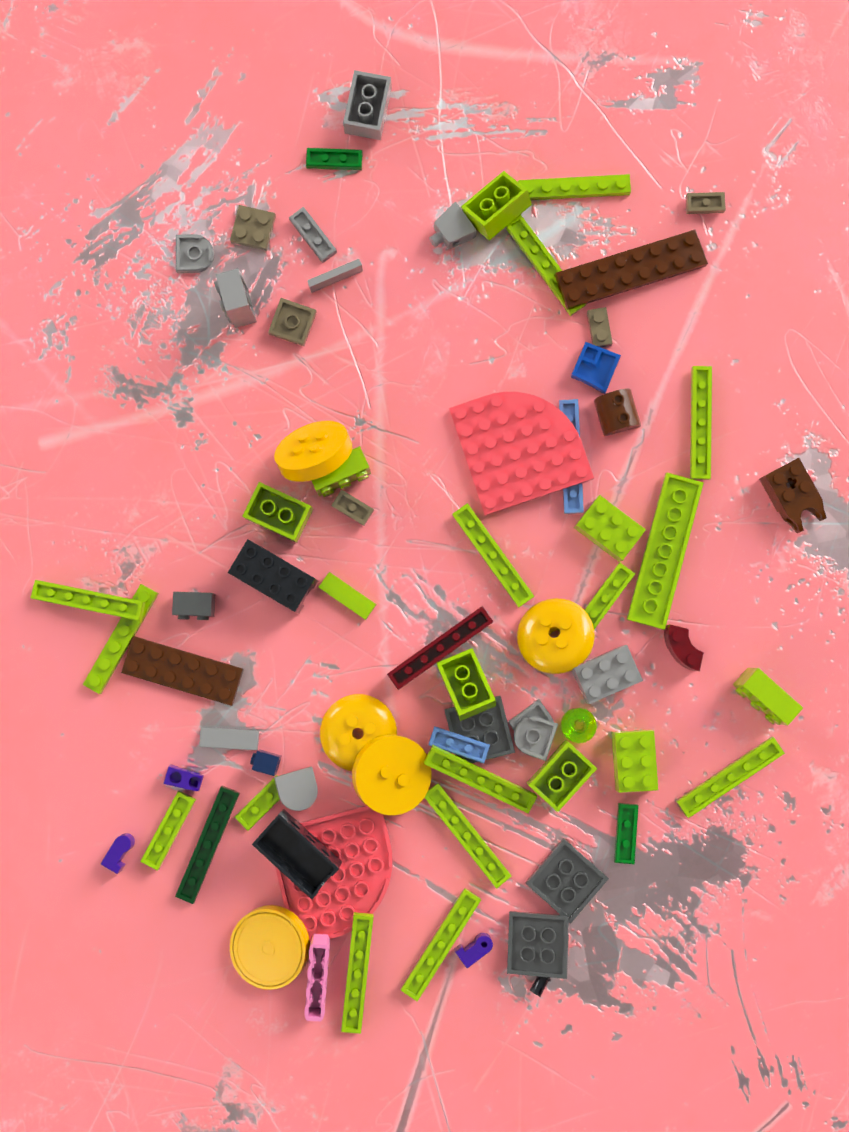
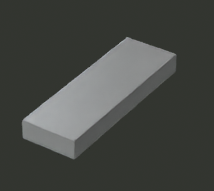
M304 207L289 217L290 222L322 263L337 253L336 248Z
M357 259L309 279L307 282L311 293L362 272V264L360 259Z
M201 727L199 747L258 750L260 730Z

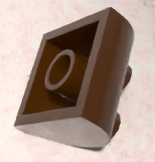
M631 389L609 392L594 400L604 436L641 427Z

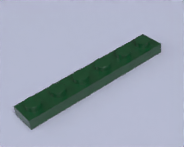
M223 785L221 786L175 897L191 904L195 903L240 795L239 792Z

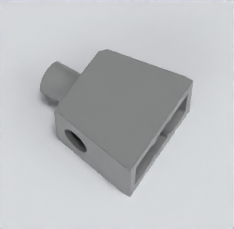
M454 202L434 222L436 233L429 237V240L434 247L443 242L448 249H452L475 238L476 229L457 202Z

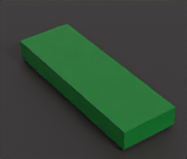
M307 148L306 168L362 170L363 151L355 149Z
M618 803L615 863L635 864L639 806L637 804Z

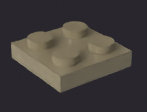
M239 205L230 238L231 243L267 251L276 214Z
M281 298L268 334L305 346L317 311Z

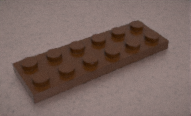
M133 636L121 673L233 706L244 669Z

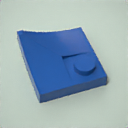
M585 342L571 378L606 394L621 355Z

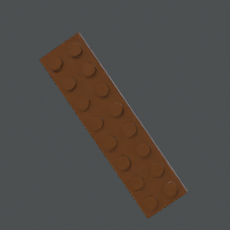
M691 230L556 272L554 276L566 309L569 310L706 267L708 262L696 230Z

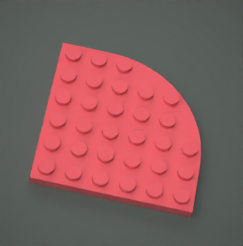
M499 392L449 408L485 516L594 479L582 441L574 425L560 409L540 397L522 392Z
M368 806L300 822L303 827L342 861L339 870L324 883L313 899L308 897L275 866L284 906L302 921L310 941L313 934H328L329 938L333 939L352 931L354 912L373 914L387 891L393 862L391 841L384 814H380Z

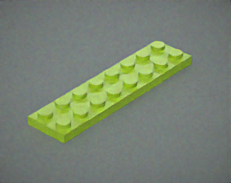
M665 473L626 620L665 630L703 482Z

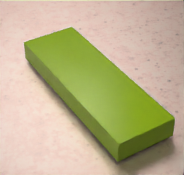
M330 572L318 587L365 620L377 605Z
M274 778L235 816L237 821L247 831L280 800Z

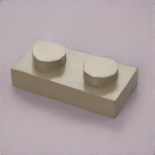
M725 192L687 193L686 195L687 214L724 213L726 210Z
M606 307L588 310L587 317L592 344L598 347L612 346Z
M342 489L331 505L365 526L374 511L373 508Z

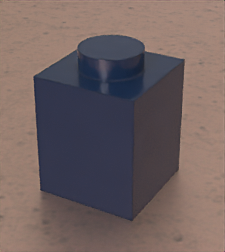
M259 749L252 755L250 764L253 765L252 770L275 776L282 755Z

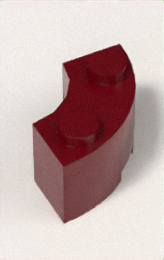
M670 624L666 625L664 630L665 643L674 660L689 670L700 671L704 652L696 649L691 644L689 629Z

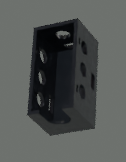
M248 539L228 571L230 575L300 614L304 607L303 602L306 596L318 583V580Z
M285 809L277 815L252 844L311 899L317 895L324 883L339 870L342 863L338 857Z

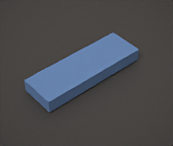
M434 726L428 744L429 746L435 745L447 752L483 764L490 744Z

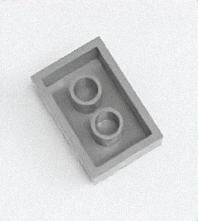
M354 70L343 121L345 134L381 140L392 90L391 77Z
M239 269L216 274L217 281L214 284L217 293H219L222 299L219 300L221 309L228 318L229 323L232 322L234 327L237 328L257 322L247 285Z
M622 645L583 662L572 669L587 704L596 702L643 681L627 645Z

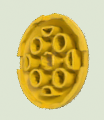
M559 598L547 599L532 606L522 617L517 630V643L522 656L532 667L549 674L566 673L583 663L590 655L595 639L593 623L586 611L572 601ZM558 630L560 632L558 637H550L553 631Z
M353 694L336 701L325 713L320 727V740L324 752L334 764L348 771H352L356 756L369 741L382 735H397L396 722L389 708L377 698L364 694ZM355 728L363 730L362 738L354 737L353 730Z

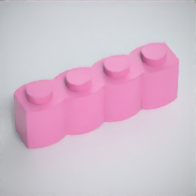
M313 934L310 941L305 1018L307 1021L321 1022L325 1014L330 950L328 934Z

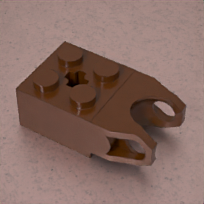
M800 458L759 479L777 512L780 513L783 520L796 533L804 531L801 514L804 510L811 512L819 521L827 518L823 499Z

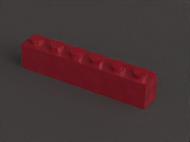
M481 606L387 673L388 677L395 687L400 690L491 625L493 620L483 606Z

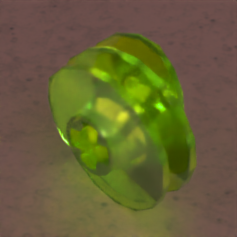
M570 709L561 719L562 733L568 740L574 743L587 742L596 733V719L586 709ZM576 721L583 723V725H581L583 727L581 730L574 728L576 726Z

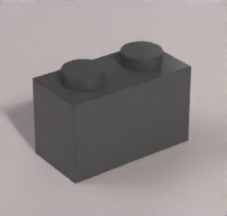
M173 592L172 615L178 616V619L189 620L190 616H197V620H209V617H214V593Z

